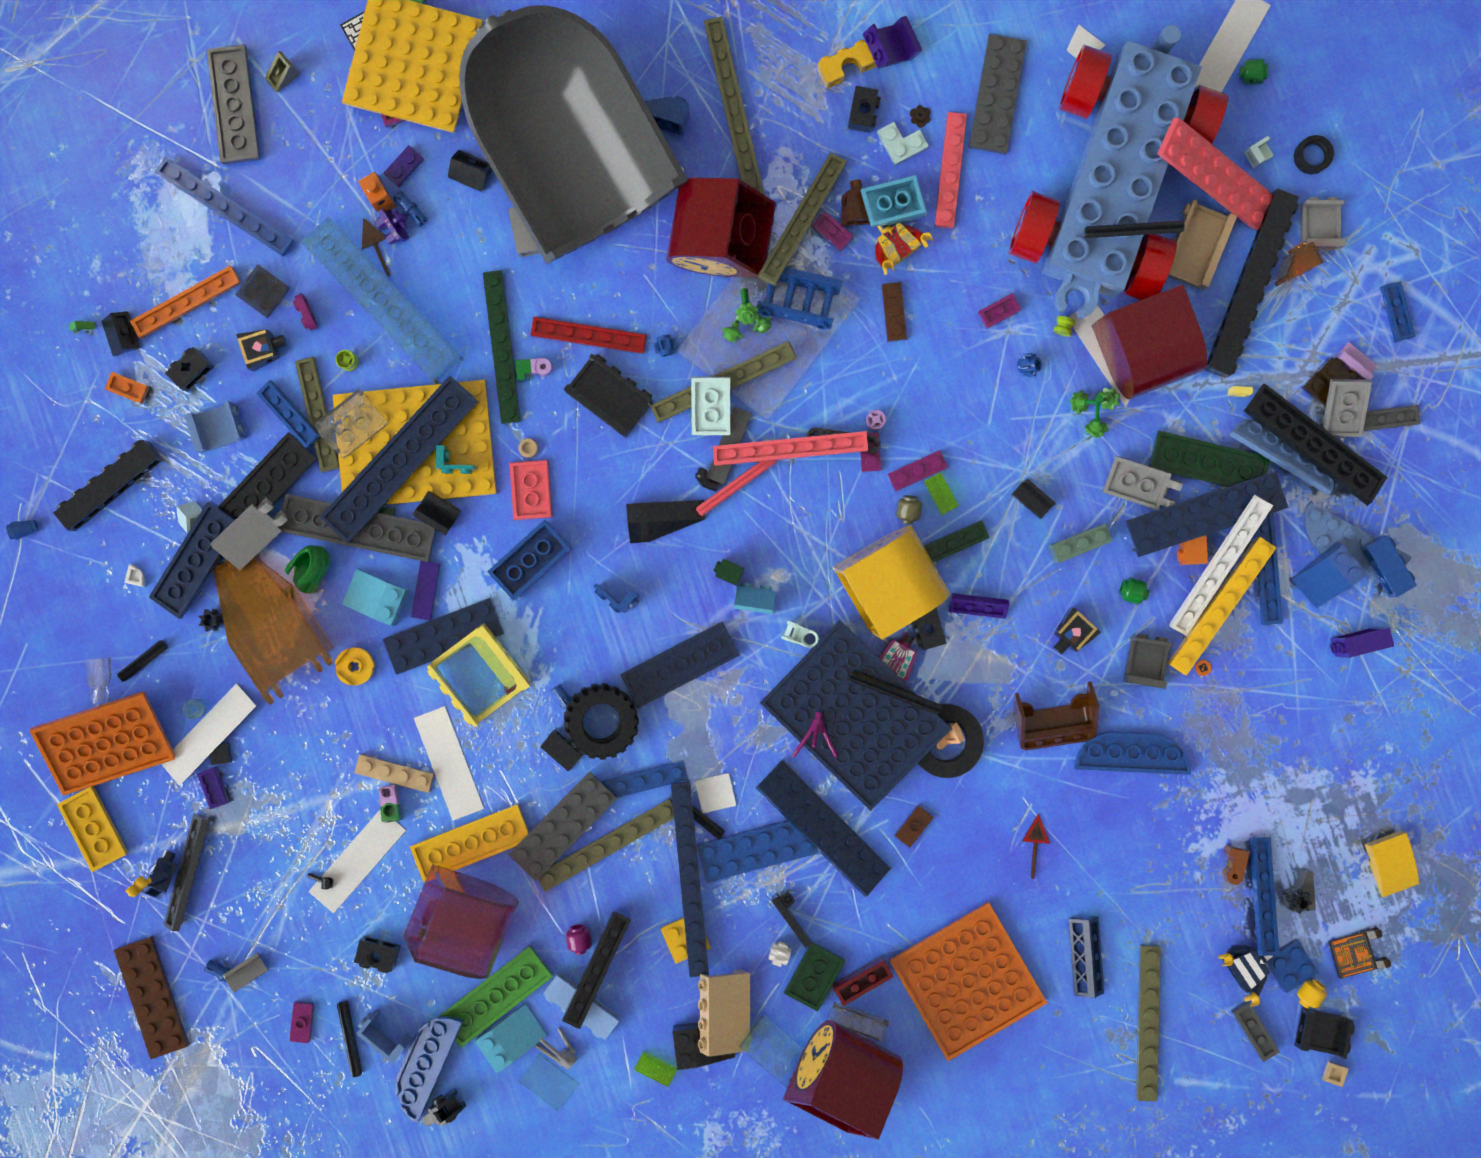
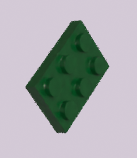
M811 941L812 944L806 949L784 990V994L818 1012L845 959Z

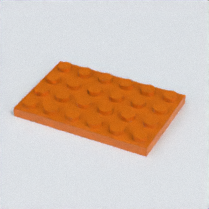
M145 691L31 727L29 730L63 796L175 760V753Z

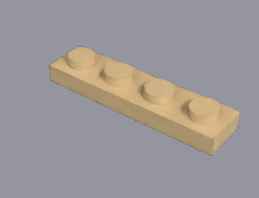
M363 754L359 755L354 772L355 774L427 793L430 792L435 775L431 772Z

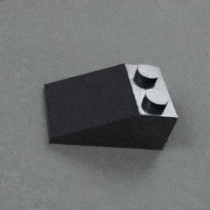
M698 1022L673 1025L672 1032L677 1070L698 1068L735 1058V1053L710 1057L701 1053L698 1047L700 1039Z

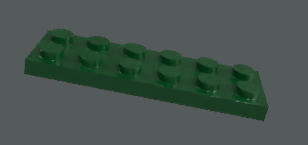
M1157 431L1149 466L1174 475L1229 487L1267 474L1270 460L1260 454Z

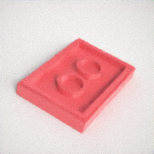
M548 460L509 463L513 519L552 518Z

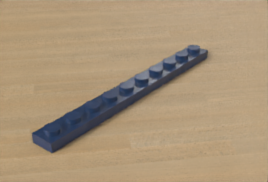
M690 781L671 783L689 975L690 977H698L700 974L709 975L691 785Z

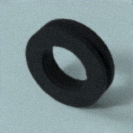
M941 704L942 709L939 716L944 721L957 723L963 730L966 740L964 749L960 755L950 760L937 759L929 751L918 764L934 776L953 778L967 773L977 764L983 752L984 736L979 722L970 712L953 704Z

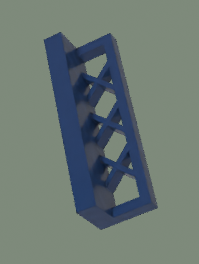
M1090 916L1085 919L1069 918L1074 995L1096 998L1104 994L1099 917ZM1075 923L1083 924L1081 935L1076 931ZM1079 941L1084 946V952L1082 954L1077 949V943ZM1080 961L1086 965L1084 973L1079 969L1078 963ZM1082 980L1087 984L1088 991H1080V982Z

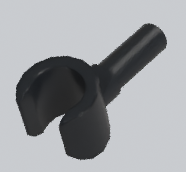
M308 873V878L321 882V889L329 890L333 888V879L331 877H319Z

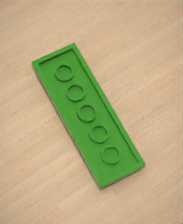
M529 945L438 1017L453 1016L464 1020L455 1040L462 1048L554 975L532 946Z

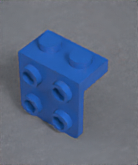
M600 584L593 586L596 589L594 592L602 600L607 599L611 602L609 606L615 612L619 613L621 611L625 613L629 608H635L640 602L638 600L640 595L634 590H631L619 603Z

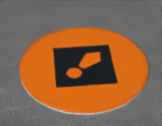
M1207 660L1198 661L1195 665L1197 674L1200 676L1208 675L1211 672V664Z

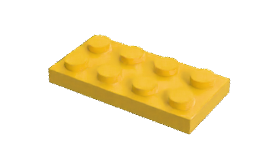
M94 786L88 787L56 804L91 872L129 854Z

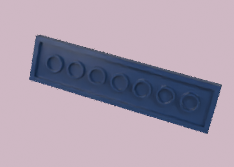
M1276 471L1126 520L1125 522L1137 557L1234 526L1254 495L1273 505L1268 514L1289 508Z
M783 760L756 786V789L864 897L871 893L891 869Z

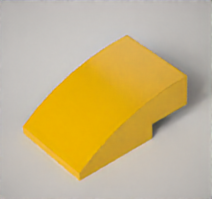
M1398 831L1364 844L1370 858L1368 862L1382 897L1419 884L1416 861L1406 832Z

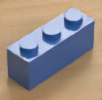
M1385 535L1379 536L1360 548L1389 597H1398L1417 585L1413 573L1408 571L1405 566V559L1401 554H1398L1394 540Z

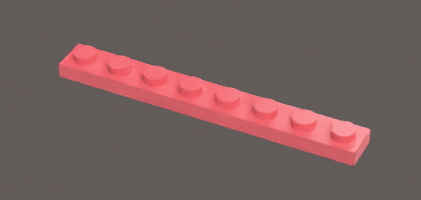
M867 431L713 446L715 466L868 451Z

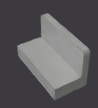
M256 953L222 976L233 993L266 973L268 969L258 953Z

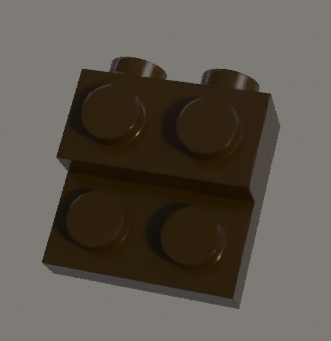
M1331 357L1325 360L1302 386V389L1326 409L1330 380L1358 379L1359 376L1352 370L1347 371L1343 367L1344 362L1341 359Z

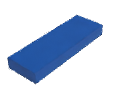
M1401 281L1380 287L1394 342L1416 337Z

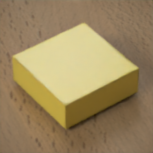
M1232 386L1228 388L1229 396L1247 397L1253 394V387Z

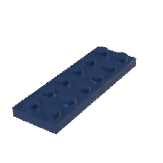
M207 502L149 595V598L178 619H182L222 556L211 547L210 543L235 518L213 502Z
M488 598L383 639L395 674L398 675L434 661L483 623L487 625L495 637L505 633L492 599ZM468 643L460 650L471 647L473 645L471 643Z
M722 621L620 675L637 708H640L740 656Z

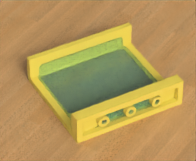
M485 623L427 666L429 676L440 683L441 691L451 697L453 706L457 710L460 709L462 711L464 720L467 724H472L474 728L478 726L480 721L531 685L530 680Z

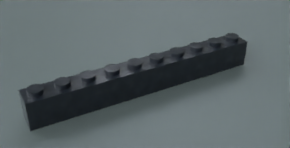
M1278 188L1272 192L1273 199L1267 207L1259 230L1256 232L1207 360L1205 371L1223 378L1229 377L1231 374L1233 375L1237 369L1236 360L1243 353L1244 346L1242 345L1244 339H1247L1251 332L1249 326L1258 314V310H1256L1257 305L1264 298V287L1269 284L1272 276L1270 271L1277 264L1278 257L1276 256L1278 250H1281L1285 243L1283 237L1285 232L1289 231L1292 225L1290 219L1296 213L1299 206L1297 203L1298 196Z

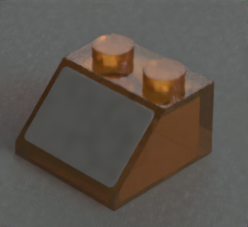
M1303 242L1287 251L1289 255L1282 259L1274 284L1277 287L1323 263L1314 242L1307 245Z

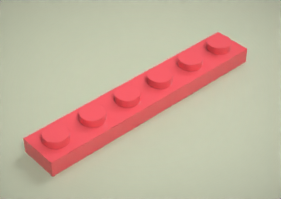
M947 113L934 227L954 228L967 114Z

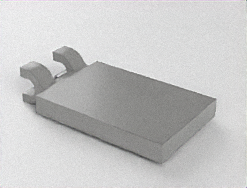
M1115 455L1102 491L1158 510L1160 505L1168 507L1176 504L1174 499L1165 496L1169 488L1181 491L1183 484L1181 481L1170 479L1172 474Z
M266 497L258 507L252 503L210 545L237 569L241 570L282 531L279 526L288 521L287 515L280 510L271 518L267 513L274 507L273 503Z

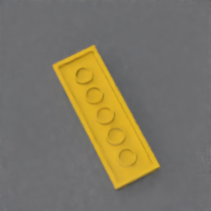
M516 804L411 845L410 849L424 883L516 847L528 835L529 830L519 804Z

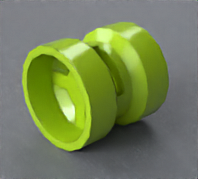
M341 350L336 355V364L345 371H354L359 365L358 357L349 350Z

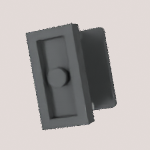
M1137 634V637L1130 636L1123 682L1166 689L1167 681H1164L1169 648L1172 647L1173 643L1167 642L1168 639L1156 637L1155 640L1148 639L1149 635Z

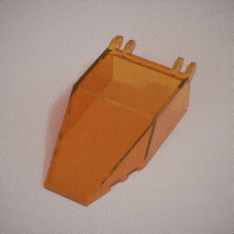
M257 556L241 570L237 569L228 560L213 568L228 645L268 704L274 703L273 697L269 693L272 689L279 698L284 696L277 682L309 661L312 662L318 672L323 671L322 665L316 658L318 655L321 654L327 665L333 664L328 651H332L334 646L293 584L285 580Z

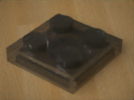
M257 264L235 295L263 316L269 318L290 287Z

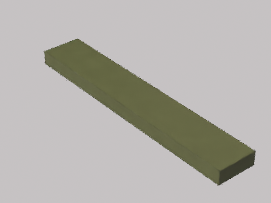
M315 357L297 360L295 364L308 420L321 434V437L314 443L320 471L324 473L340 469Z

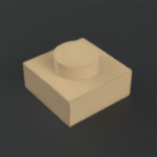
M1327 1061L1322 1080L1343 1087L1348 1068Z

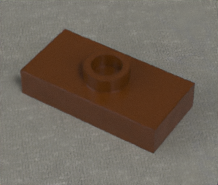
M917 805L894 836L910 848L933 819V816Z

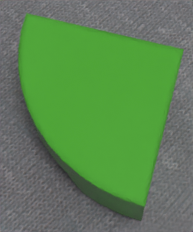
M73 321L68 324L69 331L79 332V329L88 331L95 329V322Z

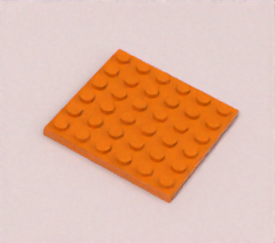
M989 902L984 903L889 959L947 1061L1047 1004L1046 999Z

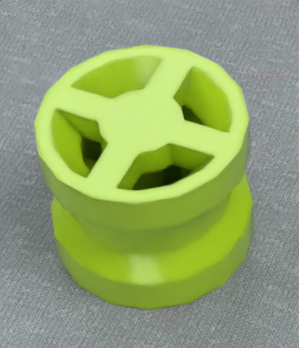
M1057 316V326L1054 327L1053 332L1061 336L1071 337V329L1076 321L1069 317Z

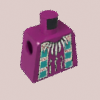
M904 633L900 642L891 639L878 657L902 680L907 682L917 652L910 649L915 638Z

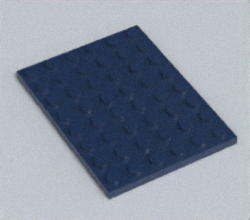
M839 620L760 704L799 742L802 741L809 731L812 720H815V712L823 713L822 720L824 721V726L838 757H834L823 733H818L816 747H812L814 732H812L803 746L871 811L952 727L939 715L850 681L851 672L856 671L917 695Z

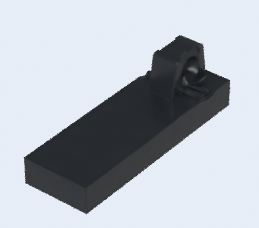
M787 891L780 896L776 893L772 896L771 901L806 948L812 944L809 936L788 909L795 902L790 892Z

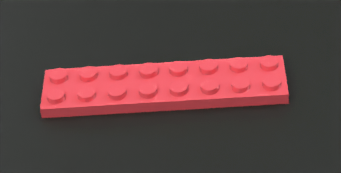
M1173 118L1157 154L1228 211L1237 215V218L1252 230H1259L1267 207L1273 199V194L1183 120Z

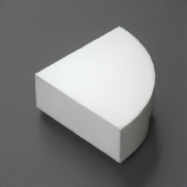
M129 564L124 583L146 587V578L139 567Z

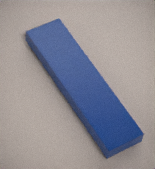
M269 380L257 392L258 396L306 449H309L321 437V434L272 380Z

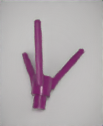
M815 712V720H812L809 731L792 754V757H796L812 732H814L813 748L816 747L818 733H823L834 757H838L824 726V721L822 720L823 713Z

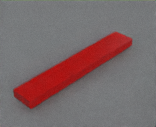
M533 317L531 328L532 337L644 354L647 338L646 334Z

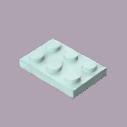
M691 377L692 435H730V377Z

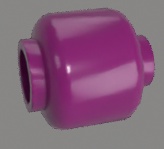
M573 925L566 932L568 950L575 952L576 955H582L591 948V931L585 925Z

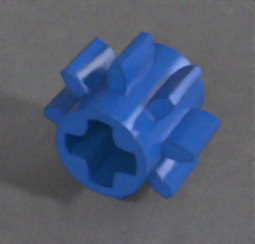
M670 334L656 338L657 342L653 343L656 354L660 353L661 357L675 354L674 349L678 348L675 338L671 339Z
M1026 353L1023 354V359L1018 360V370L1020 373H1023V376L1033 377L1036 376L1037 371L1041 370V359L1036 357V354Z

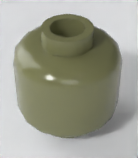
M904 495L903 498L898 500L896 516L902 520V523L913 524V521L920 519L922 502L918 500V497Z

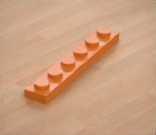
M230 265L130 320L138 337L142 339L240 285L241 281L234 268Z

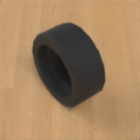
M1309 136L1295 148L1293 155L1294 163L1303 173L1310 175L1318 174L1333 161V145L1324 136ZM1309 144L1319 146L1324 152V160L1317 166L1310 165L1304 158L1303 150Z

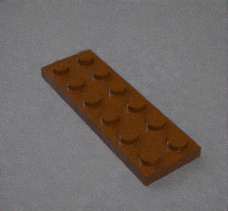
M153 936L114 949L150 1060L189 1046Z

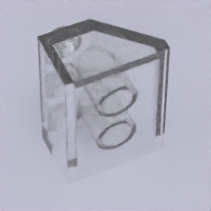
M359 388L314 425L319 435L345 459L389 423Z
M834 1001L826 1018V1021L833 1020L880 1046L885 1041L889 1021L880 1016H874L861 1009H855L847 1005L843 1006L842 1003Z

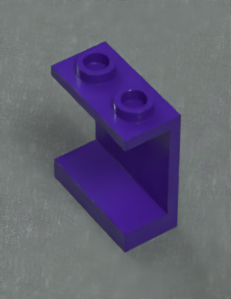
M907 16L899 18L891 26L877 29L875 24H872L862 34L878 69L913 60L922 51Z

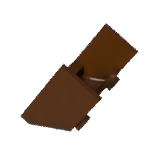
M1092 681L1087 683L1086 694L1080 693L1075 695L1071 699L1070 705L1034 710L1031 704L1021 703L1019 693H1015L1014 715L1021 749H1041L1085 742L1094 738L1097 733L1100 706Z

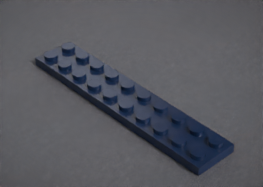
M449 376L319 518L347 544H350L436 450V445H441L475 408L479 401L453 377Z

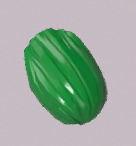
M306 546L287 564L285 573L288 575L294 567L293 582L295 586L303 593H313L327 574L331 555L322 546Z

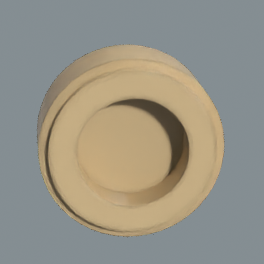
M526 438L520 442L519 452L526 458H532L538 453V444L533 439Z

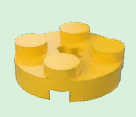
M353 647L345 649L336 658V674L343 683L357 686L366 683L372 677L376 664L368 651L363 648ZM351 662H358L359 670L352 671Z

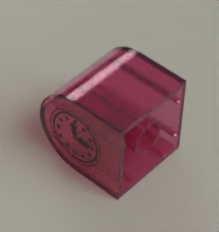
M432 864L403 937L414 962L464 977L485 979L491 973L519 901L514 895L492 883Z

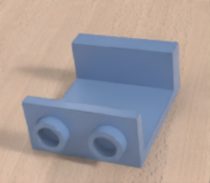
M225 401L224 406L199 414L188 413L184 415L196 452L204 453L245 440L244 434L246 432L244 425L239 421L238 416L240 412L236 404Z
M377 1009L373 1014L369 1012L359 1023L358 1027L360 1029L356 1035L390 1063H393L412 1040V1037L406 1034L396 1045L370 1024L380 1011Z

